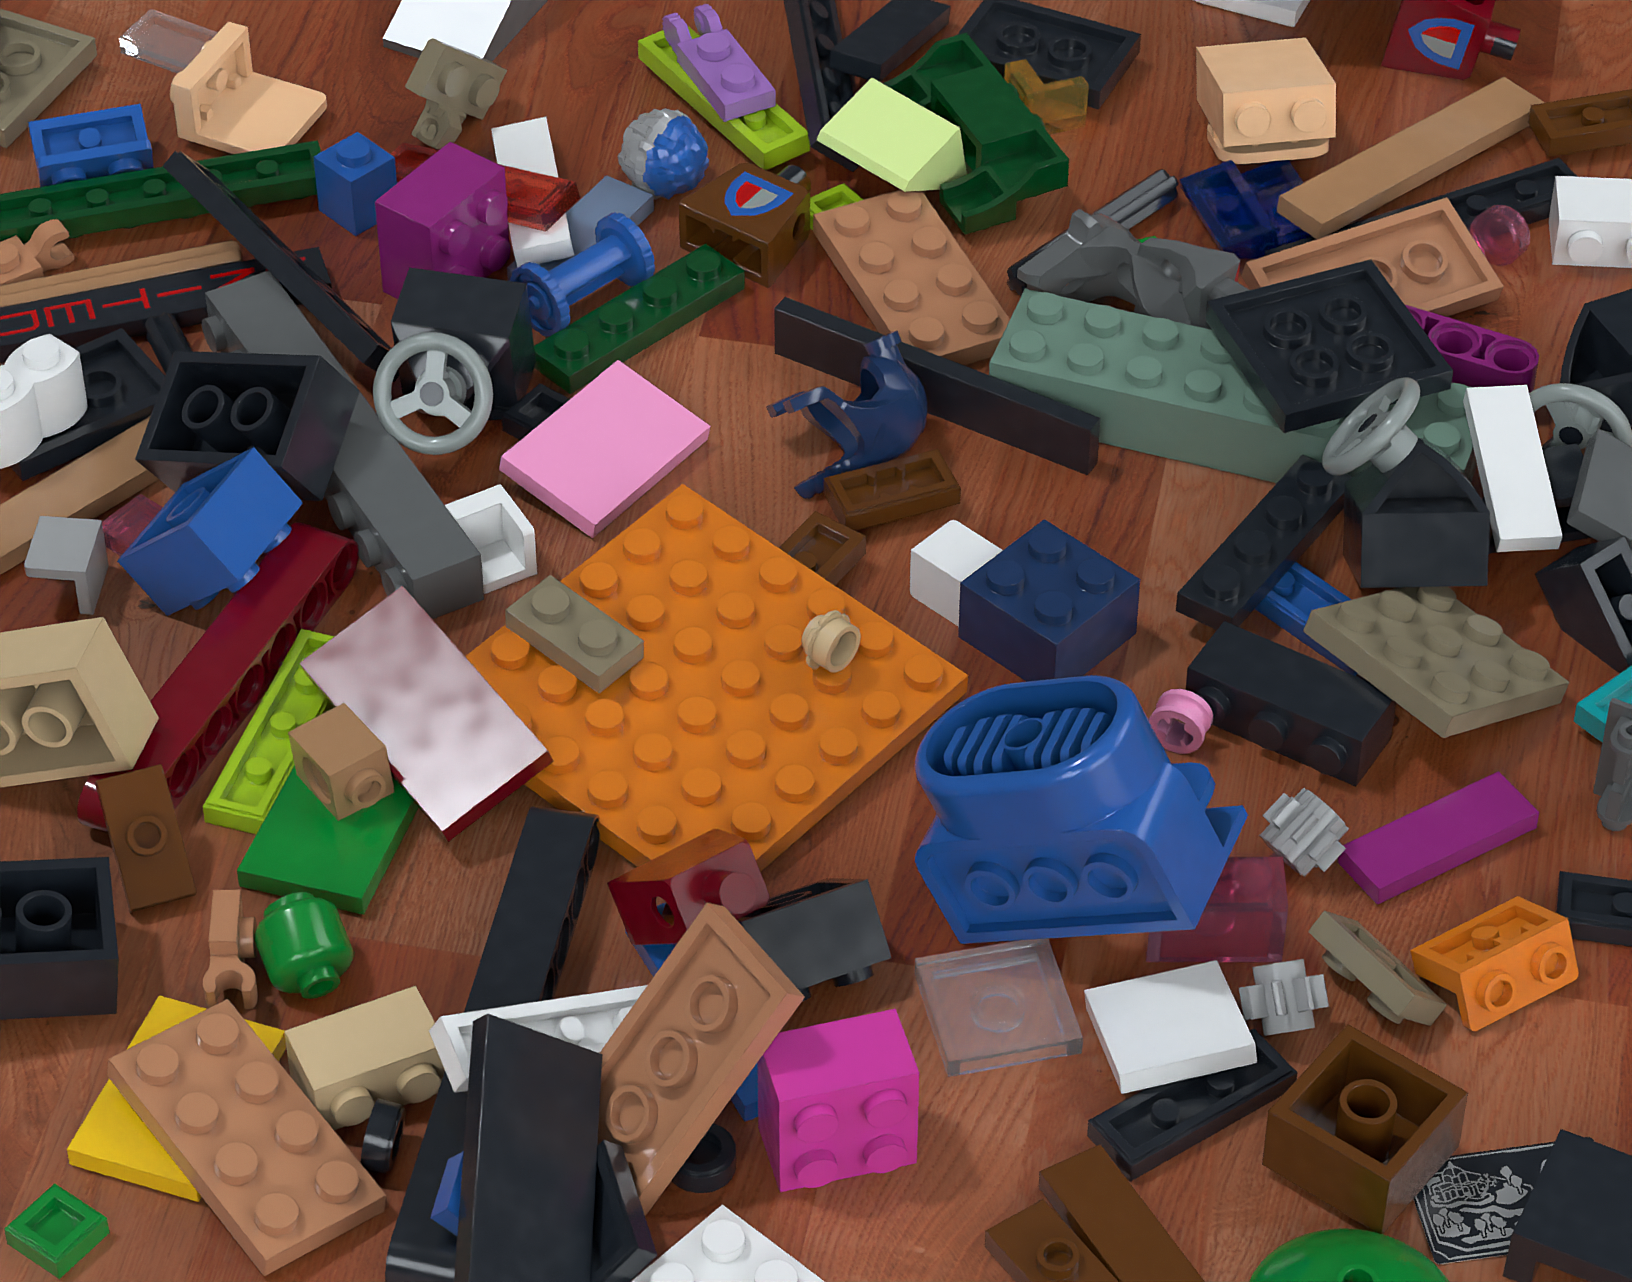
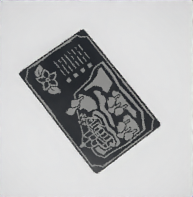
M1584 1137V1138H1587V1139H1589V1140L1594 1141L1591 1137ZM1554 1142L1449 1157L1413 1199L1436 1264H1447L1508 1254L1512 1232Z

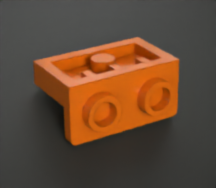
M1519 896L1410 950L1415 974L1456 993L1462 1024L1472 1031H1478L1575 981L1579 975L1568 918Z

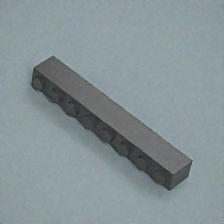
M270 271L205 292L208 317L202 319V330L206 342L213 352L320 355L356 387ZM360 392L324 494L336 526L340 530H349L354 537V541L357 542L359 557L367 568L374 566L381 575L382 584L387 596L403 586L432 619L484 600L480 552L394 436L385 430L377 413Z

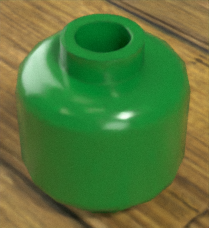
M308 892L289 894L271 903L263 913L264 918L257 926L254 940L272 985L275 989L288 994L301 993L302 997L306 999L322 997L335 990L340 984V977L350 968L354 958V950L335 905L322 898H314Z

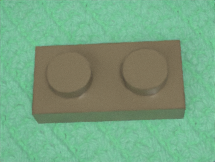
M551 575L505 610L506 627L598 693H601L644 658V640Z
M1324 910L1308 931L1327 949L1322 955L1323 960L1333 970L1348 980L1355 981L1358 978L1372 991L1367 998L1370 1005L1392 1022L1400 1024L1403 1019H1408L1431 1026L1447 1006L1439 996L1358 921Z

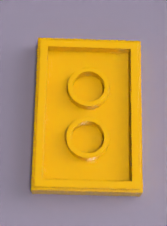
M159 995L127 1049L206 1010V1008ZM244 1019L279 1062L286 1049L285 1030ZM108 1079L67 1148L69 1164L199 1202L202 1196L113 1082Z

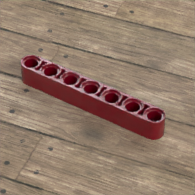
M295 522L290 526L292 528L290 534L277 547L269 551L258 565L260 567L258 573L237 591L151 699L150 703L159 719L132 770L96 774L89 777L83 787L78 803V819L81 824L108 834L95 786L97 780L162 764L175 811L266 693L301 629L314 631L347 588L358 563L359 548L357 542L301 522Z

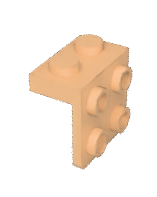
M229 21L212 40H208L203 45L200 53L188 66L176 74L170 87V99L174 103L178 137L231 154L296 144L327 108L326 95L322 92L253 72L248 27Z

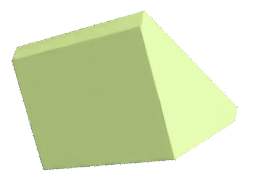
M871 78L820 130L817 141L904 192L940 190L941 184L953 181L967 174L960 128L874 78Z

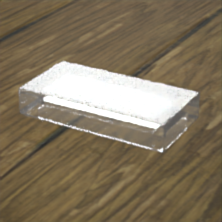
M150 9L119 37L122 54L178 73L188 66L200 53L203 45L208 40H212L218 32Z

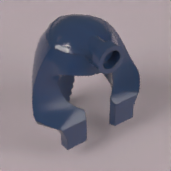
M898 330L864 345L869 356L864 357L861 362V393L854 401L843 400L829 388L820 386L806 392L801 391L766 406L771 418L786 412L790 414L801 410L802 415L810 423L834 440L845 452L839 461L834 462L831 466L817 472L816 475L810 476L807 480L800 482L794 487L802 498L810 499L816 494H821L824 491L825 477L885 463L901 457L913 447L921 432L923 433L927 417V398L919 377L906 366L897 346L898 343L902 342Z

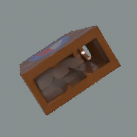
M751 163L738 164L679 202L680 248L692 252L700 246L707 244L745 270V278L769 288L808 238L810 232L809 192L811 190V181L808 175L801 168L794 165L785 167L776 175Z

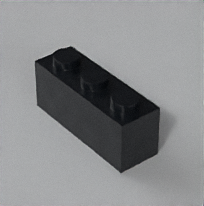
M1224 621L1187 667L1185 690L1197 694L1208 703L1213 713L1211 725L1355 787L1391 740L1396 702L1370 682Z

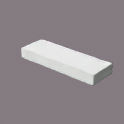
M1527 385L1466 388L1463 403L1485 502L1490 511V524L1496 551L1559 549L1562 532Z

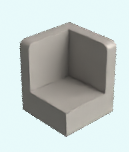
M40 516L24 563L26 575L34 578L74 580L80 614H94L109 566L102 520Z

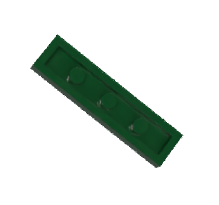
M704 244L653 274L648 279L643 280L569 324L566 328L534 345L536 356L534 368L567 393L572 394L592 382L617 360L622 363L745 289V270L707 244Z

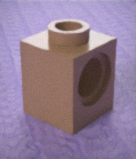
M345 703L288 732L297 776L338 821L362 808L370 807L380 799L394 793L386 745Z

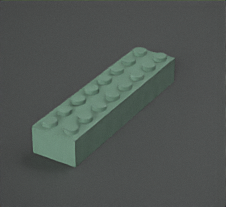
M1024 289L989 363L990 376L1099 417V443L1277 483L1302 455L1322 463L1323 452L1327 443L1347 418L1344 417L1283 433L1213 330L1030 289ZM1451 383V389L1419 397L1418 404L1405 425L1418 438L1430 442L1450 456L1471 483L1477 468V462L1463 399L1466 388L1472 387ZM1395 404L1389 405L1387 411L1392 410ZM1368 460L1360 467L1346 474L1354 477L1372 465V463Z

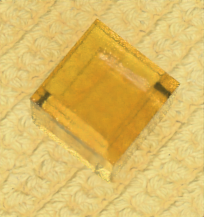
M1026 59L1005 63V81L1007 83L1011 82L1016 87L1022 102L1032 114H1037L1042 119L1049 135L1085 127L1089 84L1083 77L1080 76L1043 84Z

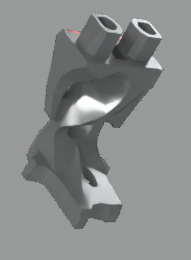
M1081 209L1072 213L1069 229L1064 236L1019 267L1017 271V278L1025 282L1027 289L1053 293L1057 296L1089 303L1100 297L1116 296L1134 304V313L1156 318H1166L1174 322L1211 330L1212 328L1205 320L1207 301L1249 290L1238 283L1240 260L1233 253L1199 247L1176 240L1151 237L1145 242L1140 243L1126 227L1101 213L1089 215Z

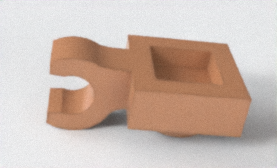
M58 219L46 221L38 226L26 244H23L16 235L0 242V285L44 277L43 272L65 267L74 260L73 253L64 242L56 244L69 237V232Z
M213 890L209 930L210 965L203 977V989L207 1008L218 1004L220 993L231 988L242 991L244 1009H253L258 1000L255 973L250 966L244 963L245 958H256L257 946L254 934L257 924L255 917H244L241 890Z

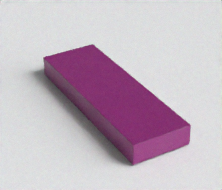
M1498 771L1344 844L1343 846L1346 849L1338 857L1337 863L1378 905L1536 829L1539 811Z

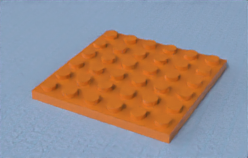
M681 484L560 581L644 640V658L601 693L593 690L526 640L506 627V624L465 656L545 746L554 761L524 785L557 809L598 815L600 818L599 822H597L600 833L599 839L637 867L712 829H720L747 840L761 872L967 692L968 675L684 484ZM833 610L848 615L850 623L856 626L861 634L859 648L854 658L839 672H830L822 666H819L816 670L809 667L806 663L808 655L805 653L801 642L803 632L808 623L814 617L825 615Z

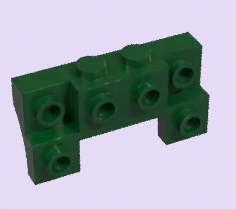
M967 33L936 41L927 53L912 67L895 78L882 83L960 128L967 174L953 181L941 184L939 202L965 235L1016 220L1017 201L1036 197L1068 186L1069 158L1046 131L1042 119L1037 114H1032L1022 102L1016 87L1011 82L1007 83Z

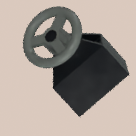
M409 267L391 319L394 347L384 356L377 369L373 385V400L381 424L389 434L394 436L399 444L418 453L442 455L457 451L471 443L482 431L487 421L501 420L502 414L527 393L536 364L527 284ZM397 370H399L403 396L392 400V382ZM419 411L433 416L447 417L459 428L443 436H425L408 428L400 418Z
M1632 289L1584 304L1566 347L1560 382L1542 386L1529 393L1533 412L1535 413L1539 408L1546 405L1555 423L1552 438L1543 444L1542 448L1577 443L1581 450L1586 447L1588 440L1598 429L1632 447Z
M1403 377L1395 379L1366 398L1343 421L1330 438L1323 452V468L1331 475H1342L1351 472L1368 460L1372 463V465L1345 482L1343 556L1360 588L1487 586L1490 511L1461 468L1451 457L1437 446L1422 438H1418L1405 425L1418 404L1420 386L1412 378ZM1398 399L1392 410L1387 411L1389 405Z

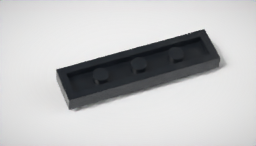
M1302 455L1178 591L1176 612L1216 630L1224 621L1239 627L1344 508L1345 482L1353 478V476L1348 474L1331 475L1325 471L1321 462Z

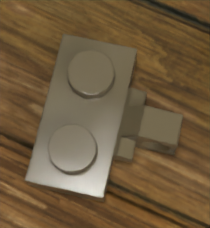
M435 38L428 39L405 85V88L427 99L425 108L412 135L438 150L449 142L454 143L462 132L461 124L467 118L466 114L481 120L484 119L489 107L495 102L499 94L500 84L507 70L492 61Z

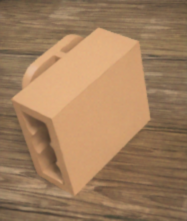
M1306 37L1196 47L1197 101L1210 122L1207 126V139L1220 160L1233 164H1251L1314 158L1328 152L1329 138L1336 137V83Z

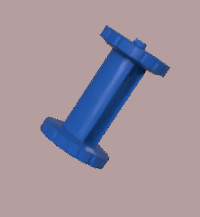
M616 212L603 217L598 221L595 228L596 244L550 271L542 268L537 263L531 262L524 263L514 269L510 281L527 284L531 324L535 331L547 337L566 328L570 323L569 306L616 278L628 286H635L653 276L655 272V259L651 246L642 230L630 218Z

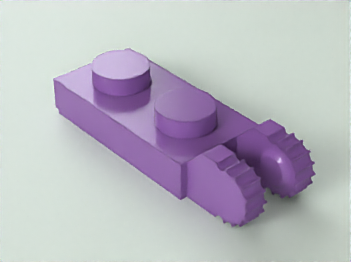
M709 4L696 6L694 9V22L700 33L698 38H691L686 22L680 18L678 13L669 14L662 18L664 36L676 53L677 62L724 122L776 106V90L728 29L723 30L718 14L714 9L712 10Z

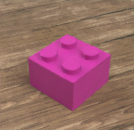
M896 1009L778 1033L758 1061V1128L780 1192L803 1187H821L831 1181L869 1173H887L899 1167L917 1163L919 1070Z

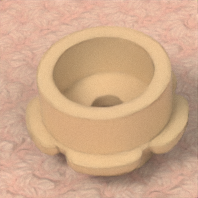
M833 610L825 615L814 617L808 623L803 632L801 642L805 653L808 655L806 663L809 667L816 670L819 666H822L830 672H839L851 662L859 648L861 634L860 630L850 623L848 615Z

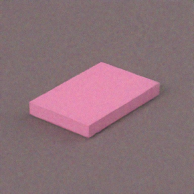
M617 360L501 456L499 470L585 534L594 538L707 441L711 426L624 363Z

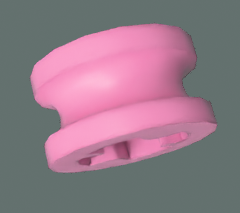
M1171 689L1164 692L1159 698L1156 709L1149 718V722L1163 748L1178 754H1189L1198 750L1202 745L1205 733L1213 722V713L1208 703L1197 694L1184 689Z

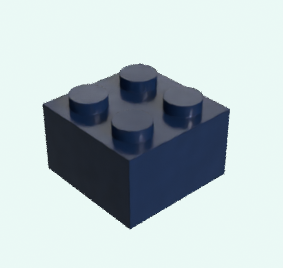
M1044 519L960 582L958 637L1026 682L1083 676L1136 634L1140 579Z

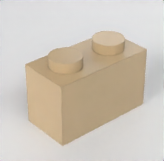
M416 986L284 1031L290 1076L333 1130L344 1126H354L370 1118L377 1099L403 1105L427 1100L431 1096L438 1094L445 1069L429 1033L435 1021Z

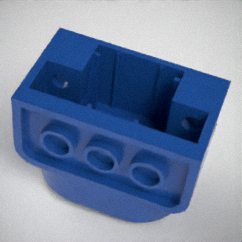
M1088 675L1018 682L981 691L963 700L940 717L922 739L915 757L917 780L937 813L916 851L915 863L960 944L1195 929L1248 817L1243 805L1207 808L1215 789V782L1208 768L1201 763L1192 762L1171 764L1133 691L1121 681L1106 676Z

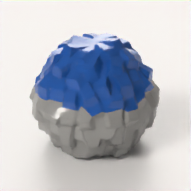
M654 109L650 113L639 115L638 119L633 120L623 134L622 151L618 155V161L623 172L632 181L633 187L653 194L654 200L660 197L669 200L674 194H683L693 190L704 178V171L709 166V159L707 158L708 145L696 125L692 123L686 114L678 109Z

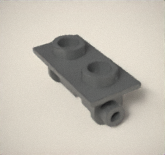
M1612 698L1609 705L1593 793L1601 796L1596 812L1603 826L1612 831H1621L1632 823V704Z

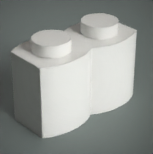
M51 334L27 341L8 357L4 365H0V469L14 465L28 457L37 449L43 438L56 435L70 428L81 419L88 408L80 353Z

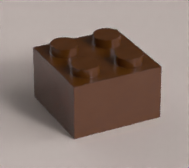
M1347 1024L1268 1110L1262 1165L1376 1233L1383 1234L1459 1147L1468 1092Z

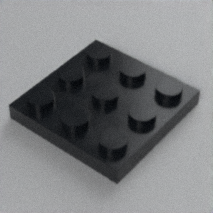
M1371 259L1207 301L1205 320L1283 433L1347 417L1371 394L1395 379L1408 377L1417 381L1420 386V397L1451 389L1452 368ZM1398 399L1392 402L1390 405L1396 404Z

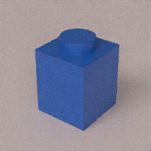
M356 132L314 156L319 211L354 236L377 224L375 201L397 184L395 157L359 132Z

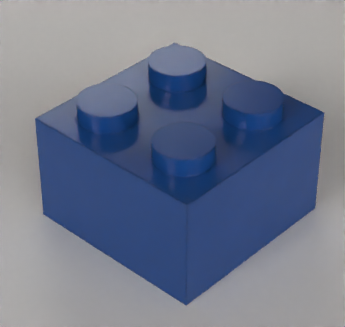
M253 447L182 484L117 562L166 616L189 605L198 610L212 601L222 589L227 588L231 593L236 592L258 573L260 567L255 561L262 553H267L277 547L290 534L292 528L287 522L303 502Z

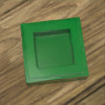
M56 1183L4 1228L6 1241L9 1246L58 1279L63 1277L110 1233L107 1217Z

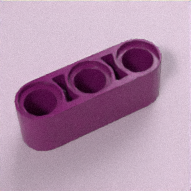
M1405 305L1452 368V383H1459L1472 388L1527 385L1529 393L1534 390L1539 354L1537 349L1530 343L1499 332Z

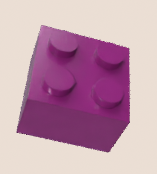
M449 142L375 201L384 293L396 299L399 298L409 267L487 278L494 271L504 266L506 261L510 259L511 250L505 167Z

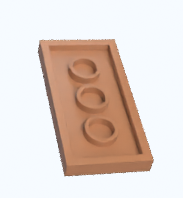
M900 189L813 214V233L879 333L886 335L898 330L902 342L961 365L971 364L993 356L1010 319L922 191L904 192Z
M1447 197L1246 262L1241 275L1249 290L1371 259L1405 305L1445 317L1498 300L1504 287Z
M706 903L600 1051L602 1054L598 1144L606 1140L623 1147L645 1216L805 998L726 907Z
M228 999L108 1059L107 1076L263 1276L274 1272L384 1212L386 1194Z

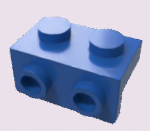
M141 104L28 122L40 187L154 168L151 142L147 136Z

